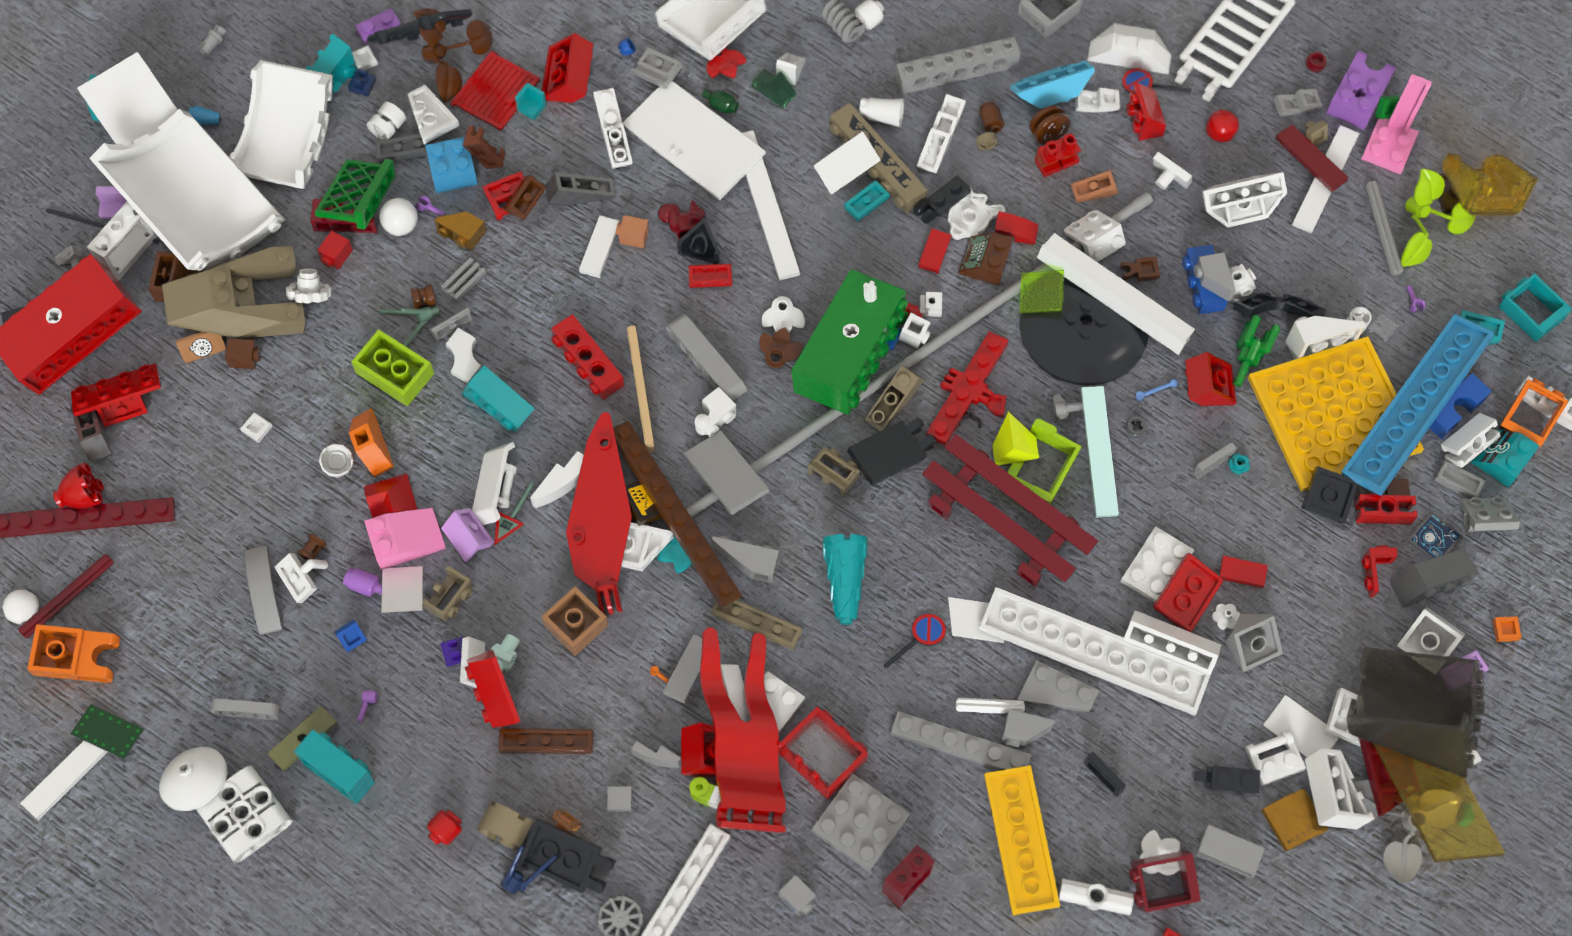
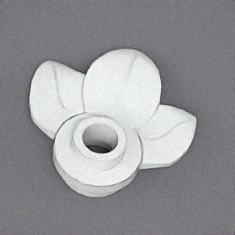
M780 296L773 301L772 307L763 313L762 326H773L775 332L786 327L790 333L793 326L804 328L805 318L800 309L793 307V303L789 298ZM784 303L786 309L780 310L778 305Z
M1152 830L1146 834L1141 842L1143 853L1139 859L1178 852L1180 850V842L1174 838L1161 840L1158 833ZM1178 861L1145 867L1142 870L1148 874L1159 872L1168 876L1177 873L1180 867Z

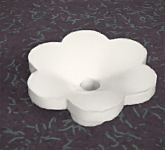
M1218 604L1216 611L1212 614V620L1217 622V626L1221 630L1227 628L1233 630L1240 613L1236 611V607L1233 604Z

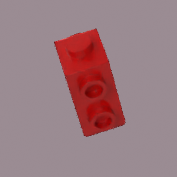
M1379 545L1375 548H1369L1365 555L1362 556V568L1366 570L1364 587L1365 590H1368L1369 597H1374L1379 591L1376 564H1392L1398 556L1397 547L1389 548L1388 545Z

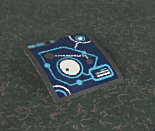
M1430 512L1410 535L1408 541L1433 559L1448 554L1462 538V535L1434 513Z

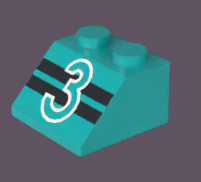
M1495 429L1500 432L1501 437L1477 455L1471 463L1509 488L1539 448V445L1522 433Z

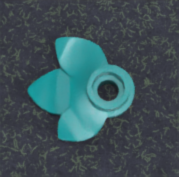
M675 536L658 554L657 558L659 562H673L677 574L682 573L692 564Z

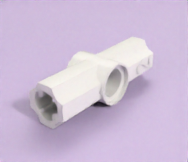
M1067 879L1061 880L1058 895L1060 901L1087 906L1091 910L1101 909L1124 915L1131 914L1134 894L1105 888L1101 884L1090 885ZM1090 893H1099L1101 895L1102 901H1093L1090 897Z

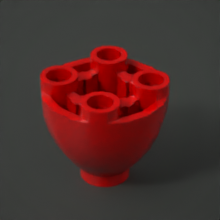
M85 462L75 466L66 473L58 489L53 492V497L61 508L65 506L76 509L95 507L103 503L101 491L104 490V485L99 478L95 479L90 466Z

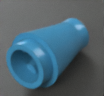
M197 105L189 107V113L200 125H219L220 112H214Z

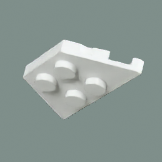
M631 522L621 567L643 571L673 539L672 531L646 525L639 526Z

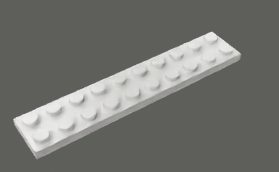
M997 587L993 592L979 630L1194 716L1198 711L1210 678L1209 674L1124 641V638Z

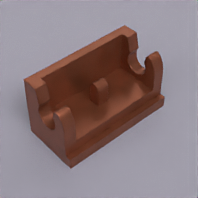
M469 126L462 146L486 169L503 167L505 150L501 148L498 155L497 148L492 147L483 138L484 129L479 127L477 132L474 126Z

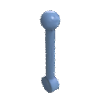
M1171 379L1169 383L1145 392L1138 391L1135 398L1138 401H1142L1147 395L1170 386L1176 387L1178 381Z

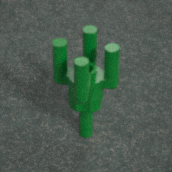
M1253 315L1251 321H1246L1236 344L1237 349L1240 350L1237 359L1241 363L1233 382L1237 387L1242 386L1249 367H1257L1265 353H1270L1281 329L1278 325H1272L1270 331L1266 330L1262 340L1253 337L1261 320L1257 315Z

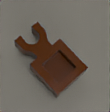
M1157 257L1135 258L1134 264L1130 262H1121L1120 264L1121 270H1129L1128 273H1123L1122 280H1129L1136 276L1138 281L1157 280L1160 277Z

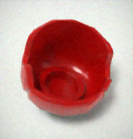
M1225 109L1216 110L1209 117L1205 129L1208 136L1218 142L1231 141L1239 128L1238 117Z

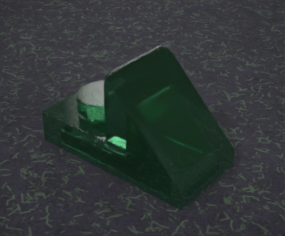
M764 68L751 82L753 88L781 108H784L796 96V92L781 71L775 76Z

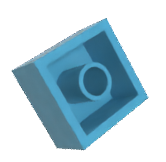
M465 137L425 145L436 193L478 185L471 153L462 146Z

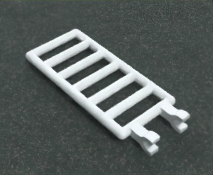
M1223 0L1180 54L1179 58L1185 64L1178 70L1175 82L1182 85L1193 68L1212 78L1213 81L1205 88L1206 92L1202 97L1208 102L1221 85L1231 88L1295 5V0H1279L1285 4L1281 10L1276 9L1263 0H1246L1274 16L1275 18L1270 24L1234 4L1233 0ZM1228 9L1263 29L1264 32L1258 37L1223 17L1222 14ZM1217 22L1254 45L1248 51L1211 28ZM1205 35L1244 57L1239 65L1202 44L1201 41ZM1196 49L1233 72L1229 78H1226L1190 55Z

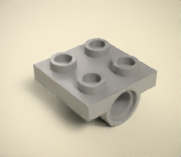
M1506 497L1461 499L1460 507L1464 512L1463 525L1466 532L1519 529L1520 521Z

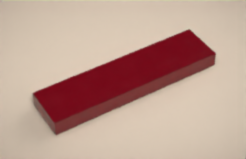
M1293 124L1276 135V140L1330 192L1348 181V176Z

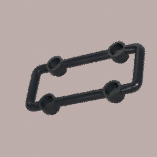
M462 9L422 16L417 20L396 27L376 31L367 37V41L382 45L405 38L408 41L418 40L421 34L419 31L420 27H422L423 31L434 29V24L445 20L446 25L451 24V27L464 25L463 21L472 16V11L470 9Z

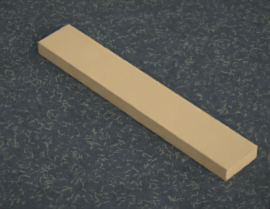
M628 326L627 332L644 443L648 452L654 453V442L636 326Z

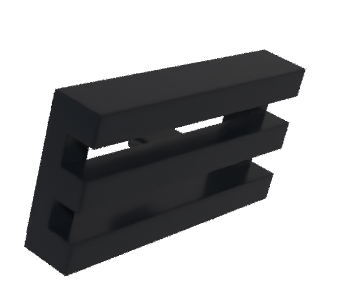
M1091 752L1084 764L1115 796H1119L1124 791L1126 784L1094 752Z

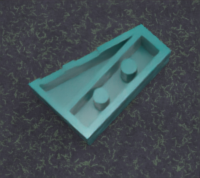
M332 33L328 38L331 42L324 51L321 49L318 51L317 55L319 58L312 67L308 65L306 70L333 75V94L340 89L341 85L348 78L353 77L357 67L351 47Z
M485 365L470 380L462 393L467 399L497 419L505 429L512 430L513 432L517 431L535 409Z

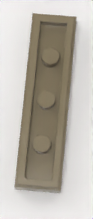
M739 600L720 607L716 601L711 610V615L754 634L761 633L766 639L793 651L803 632V628Z

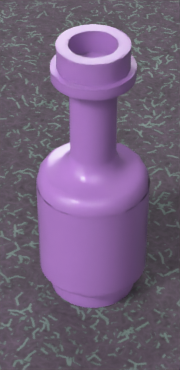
M349 568L347 570L343 585H346L348 589L368 597L373 596L374 593L382 594V585L379 584V577L359 568Z

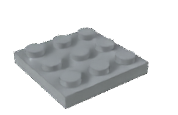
M852 773L813 826L811 832L870 873L910 817V813Z

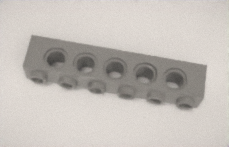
M1014 37L896 64L895 80L901 95L1016 68L1019 64L1020 51Z

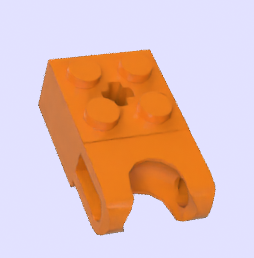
M36 624L27 670L34 676L111 683L114 673L107 667L97 665V657L103 650L117 649L121 638L113 633ZM60 650H62L61 654H59L58 656L55 655V653H59Z

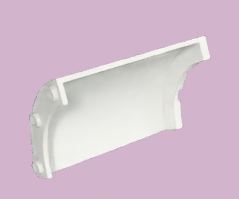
M181 109L158 127L160 131L152 136L146 134L132 140V145L124 146L122 143H104L90 157L98 169L189 270L200 271L241 257L244 252L258 244L270 233L278 231L281 223L285 220L193 116Z

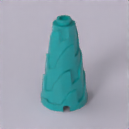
M835 534L823 537V555L826 561L827 580L830 581L831 602L833 603L835 620H838L841 625H851L853 620L857 619L859 601L861 600L862 578H864L865 558L868 552V537L863 535L850 534V537H844V534Z

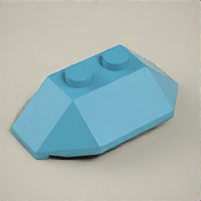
M1085 60L1077 64L1060 66L1021 79L1015 84L1010 85V88L1020 98L1042 109L1060 102H1068L1071 98L1079 96L1095 70Z

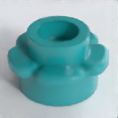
M1236 453L1229 459L1228 465L1233 473L1243 474L1250 469V460L1246 455Z

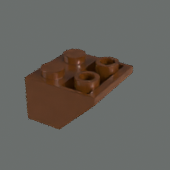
M157 251L149 285L152 297L155 301L164 302L162 284L198 272V270L187 269L173 252Z

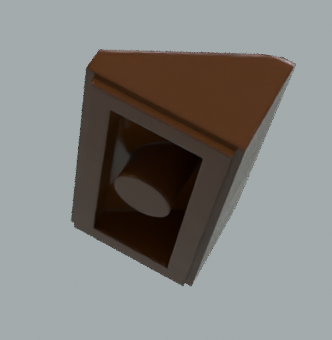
M531 174L525 176L503 210L524 221L546 189V186Z

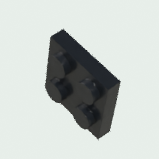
M1315 466L1301 509L1345 524L1358 484L1349 477Z

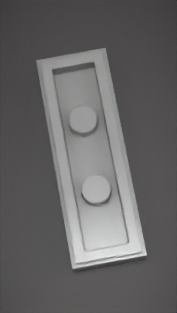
M693 634L663 691L664 695L685 703L700 674L701 637Z

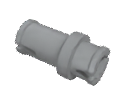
M217 24L213 30L208 31V36L197 48L207 57L218 43H222L224 35L227 34L226 30Z

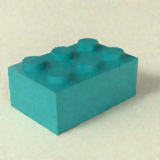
M312 729L294 751L304 766L356 805L375 783L371 777L373 773L363 761L358 758L354 761V758L350 756L351 753L341 745L337 747L332 742V739L322 731L318 734Z

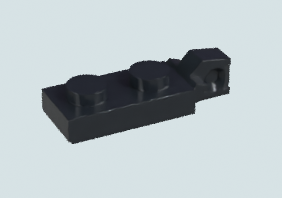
M1207 766L1206 772L1194 771L1193 781L1205 782V788H1211V790L1259 794L1261 770Z

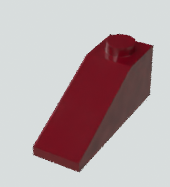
M323 197L313 199L310 222L314 231L378 233V228L373 218L366 229H358L355 222L316 217L315 210ZM343 203L338 204L339 207L345 205ZM331 206L324 210L330 211L332 209H335V207ZM354 209L348 210L344 213L353 214Z

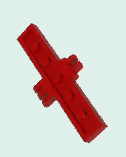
M989 331L964 373L954 368L949 369L948 373L950 375L946 374L944 377L945 381H942L939 386L951 394L926 432V437L932 434L938 443L946 446L972 403L978 405L980 402L988 405L990 400L985 395L992 398L994 393L987 389L988 385L985 381L1008 346V339Z

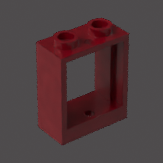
M916 845L886 877L882 893L900 908L931 875L935 860Z
M1183 850L1131 861L1132 868L1129 869V875L1136 888V892L1133 893L1134 902L1145 913L1201 901L1194 858L1191 852ZM1179 861L1184 893L1147 900L1142 868Z

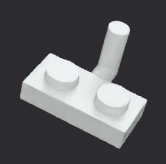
M289 553L274 568L295 601L303 603L317 590L308 572L313 568L326 569L328 562L326 560L309 559L302 565L295 553Z

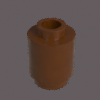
M986 102L980 106L979 115L984 130L995 134L1000 132L1005 123L999 106L995 102Z

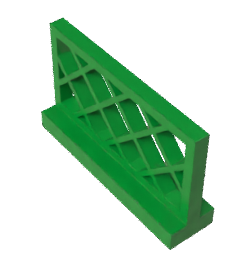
M346 159L315 210L316 217L355 222L358 229H366L396 177L393 160L384 159L382 164ZM350 167L358 168L357 170L348 172ZM370 171H377L374 174L368 175ZM362 174L364 175L363 178H360L358 180L354 179V177L360 176ZM346 180H350V181H351V182H349V183H347V184H344V185H341V184H340L341 182L346 181ZM368 182L370 183L369 186H366L364 188L360 187V185H363ZM352 188H356V189H357L356 191H353V192H350V193H347V192H346V190H349V189H352ZM338 193L343 194L342 196H339L334 199L332 197L333 195H336ZM362 196V199L353 202V198ZM345 201H348V202H349V203L346 204V205H343V206H340V207L338 206L339 203H342V202H345ZM331 206L335 207V209H332L330 211L324 210ZM354 209L353 214L344 213L348 210Z

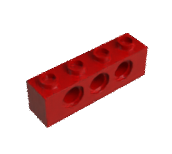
M573 314L551 328L552 342L557 348L561 347L563 349L566 360L570 364L574 363L577 367L578 375L583 380L586 378L590 383L589 388L595 396L599 395L604 400L624 387L623 376ZM571 341H578L576 344H569ZM584 356H589V357H591V358L588 359V360H582V359H581V358L584 357ZM596 372L603 373L601 376L594 375Z

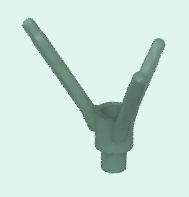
M437 306L422 309H380L379 311L381 314L416 315L419 324L403 344L406 347L421 328L428 323L427 320L440 314Z

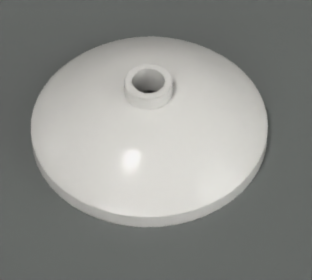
M196 747L179 754L168 764L161 776L159 792L162 800L170 808L178 811L194 810L210 802L220 792L227 777V763L224 757L217 750L210 747Z

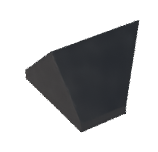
M704 217L678 240V254L719 264V249Z

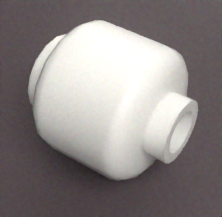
M865 0L855 8V20L858 19L861 22L860 25H864L865 29L871 30L883 21L884 8L879 1Z

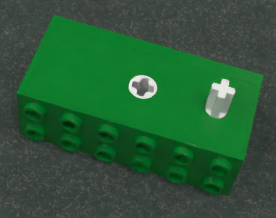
M850 269L791 370L794 393L847 415L850 414L853 408L856 409L862 391L865 392L869 386L871 375H875L878 371L880 359L888 353L889 342L896 339L900 324H904L908 317V312L906 311L908 304L906 290Z

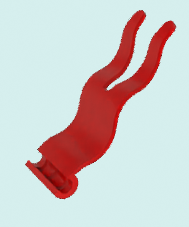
M709 627L702 633L700 681L703 696L714 724V768L721 800L717 806L716 824L718 828L784 833L785 826H782V815L786 813V801L779 776V733L777 722L767 700L764 687L766 638L761 633H756L751 637L744 683L745 701L750 720L744 722L740 719L725 690L721 674L718 634L714 628ZM729 808H732L731 821H727V812ZM749 810H752L751 823H748ZM770 812H773L772 825H769L768 823V817Z

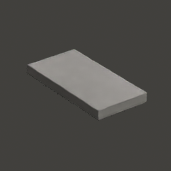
M722 431L717 432L684 453L688 462L731 515L769 492L765 483Z

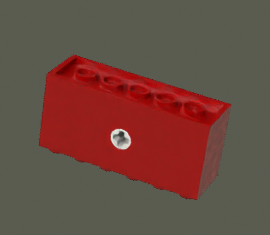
M90 254L82 258L75 267L65 272L59 280L46 287L44 292L35 299L30 300L23 309L13 314L8 321L0 326V357L20 383L40 395L138 316L142 310L113 273Z

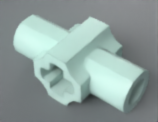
M510 634L506 635L501 645L496 643L491 648L496 655L501 671L505 670L507 672L515 663L517 653L514 651L520 643L518 638Z

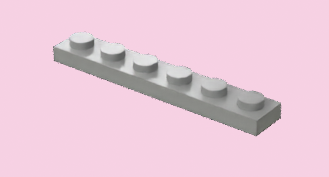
M899 711L890 733L892 736L1000 771L1028 766L1032 755Z

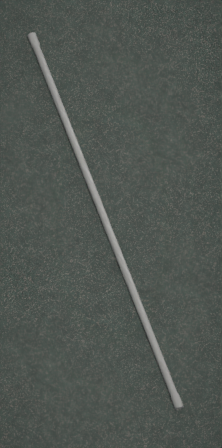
M1148 192L1143 193L1110 218L1118 223L1123 222L1134 213L1141 211L1153 202L1152 196ZM1076 241L1071 244L1080 251L1084 249L1083 245ZM1043 263L872 380L865 392L862 391L859 403L889 383L901 366L911 368L1052 271L1053 268ZM830 409L751 463V468L758 473L844 413ZM711 491L687 507L686 510L691 518H693L719 499Z

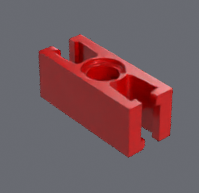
M1359 494L1354 502L1355 510L1360 509L1355 517L1356 523L1412 525L1418 517L1417 511L1402 512L1398 508L1410 510L1413 505H1416V496ZM1360 507L1373 508V511H1365V508ZM1382 507L1388 508L1390 512H1385Z

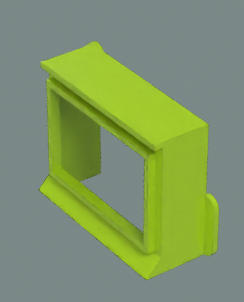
M1036 419L1030 432L1036 439L1067 454L1068 457L1049 492L1016 477L1025 461L1012 463L1007 473L1051 505L1082 446L1057 434L1055 426L1041 419Z

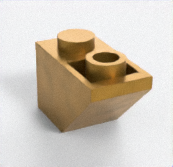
M467 211L440 216L434 220L437 232L444 238H451L462 248L466 247L473 250L486 233L484 221Z

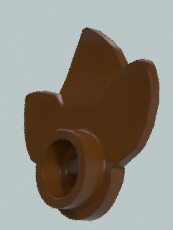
M786 327L778 330L772 337L762 333L759 340V347L765 354L767 365L774 369L783 367L786 361L795 360L800 355L803 347L802 343H791L790 334ZM778 355L780 360L775 362L772 360V356Z

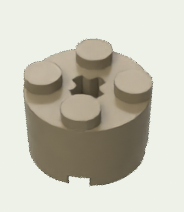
M491 800L478 824L479 828L477 831L494 841L499 837L498 842L516 851L522 845L533 821Z

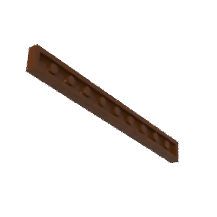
M627 421L613 427L617 448L719 606L723 607L740 599V591L630 422Z

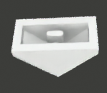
M785 53L777 59L776 80L796 85L806 58Z

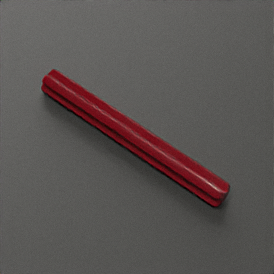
M104 554L26 621L18 631L26 639L35 633L36 624L44 625L109 569L114 564L113 560L107 554Z

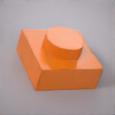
M1518 616L1495 617L1492 620L1496 642L1519 641L1522 638Z

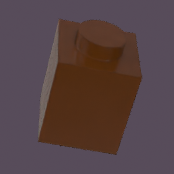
M228 339L225 360L229 368L256 369V363L261 358V350L257 347L255 341Z

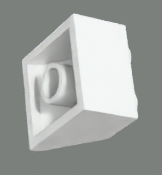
M1426 607L1397 646L1436 673L1465 636V633Z

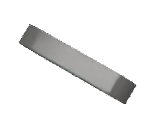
M213 699L211 713L216 715L266 720L278 719L280 706L273 703L231 699Z

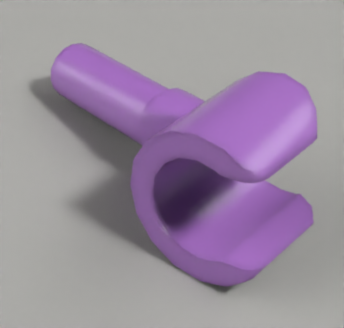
M422 196L418 199L424 205L421 203L415 204V208L418 211L428 209L440 216L445 214L444 211L430 204V199L427 196Z
M1411 285L1407 286L1406 288L1412 302L1409 310L1415 313L1417 311L1415 305H1418L1420 311H1423L1425 309V302L1422 299H1417Z
M366 690L362 693V707L357 721L362 722L368 708V703L376 704L377 692Z

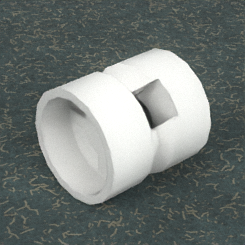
M387 101L378 109V114H374L367 122V127L380 140H387L394 135L395 129H399L404 123L406 116L396 105Z

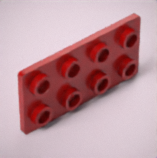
M156 363L143 365L139 369L130 372H122L118 376L109 379H100L88 386L77 387L71 391L74 415L78 416L97 410L104 427L148 413L141 395L161 388Z

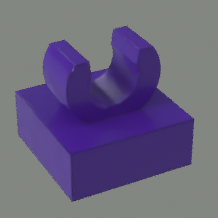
M463 637L440 643L447 667L461 663Z

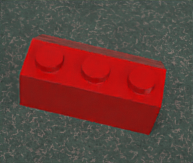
M573 33L548 47L541 90L545 94L546 101L573 103L586 96L590 64L593 57V43Z
M490 650L467 659L469 666L464 668L469 680L474 679L477 686L473 688V692L477 702L482 700L485 709L481 710L485 723L490 722L492 728L521 722L494 651Z

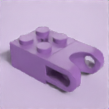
M1358 50L1326 113L1364 130L1396 67L1386 64L1382 70H1371L1365 63L1367 54Z

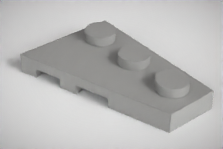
M1036 660L1017 701L1089 713L1099 690Z

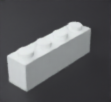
M1136 610L1133 613L1123 639L1209 675L1212 673L1221 648L1219 643Z

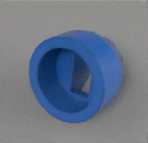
M628 37L623 39L618 45L622 55L628 56L636 52L633 42Z

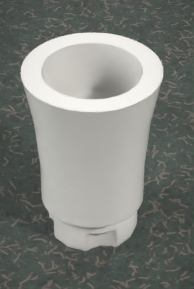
M904 98L861 99L859 113L864 119L901 127Z

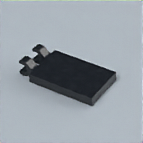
M918 417L907 426L901 421L850 446L847 452L870 485L873 486L924 460L927 456L926 452L933 449V444L937 441L931 434L918 443L913 435L921 432L922 429L920 427L924 426L923 421Z
M539 818L536 819L519 864L536 871L555 854L557 858L540 874L580 893L585 892L587 887L600 894L601 891L604 892L607 882L591 877L595 865L610 871V869L613 870L616 860L600 855L602 847Z

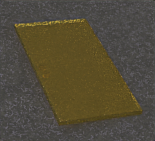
M1439 730L1371 735L1370 738L1434 862L1496 857L1505 854Z

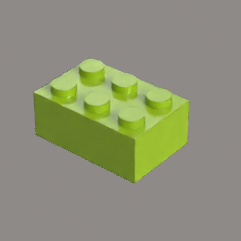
M379 329L351 361L356 374L407 407L434 375L431 362Z

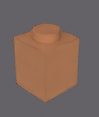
M623 215L622 222H618L616 228V235H619L620 244L645 248L649 233V221Z

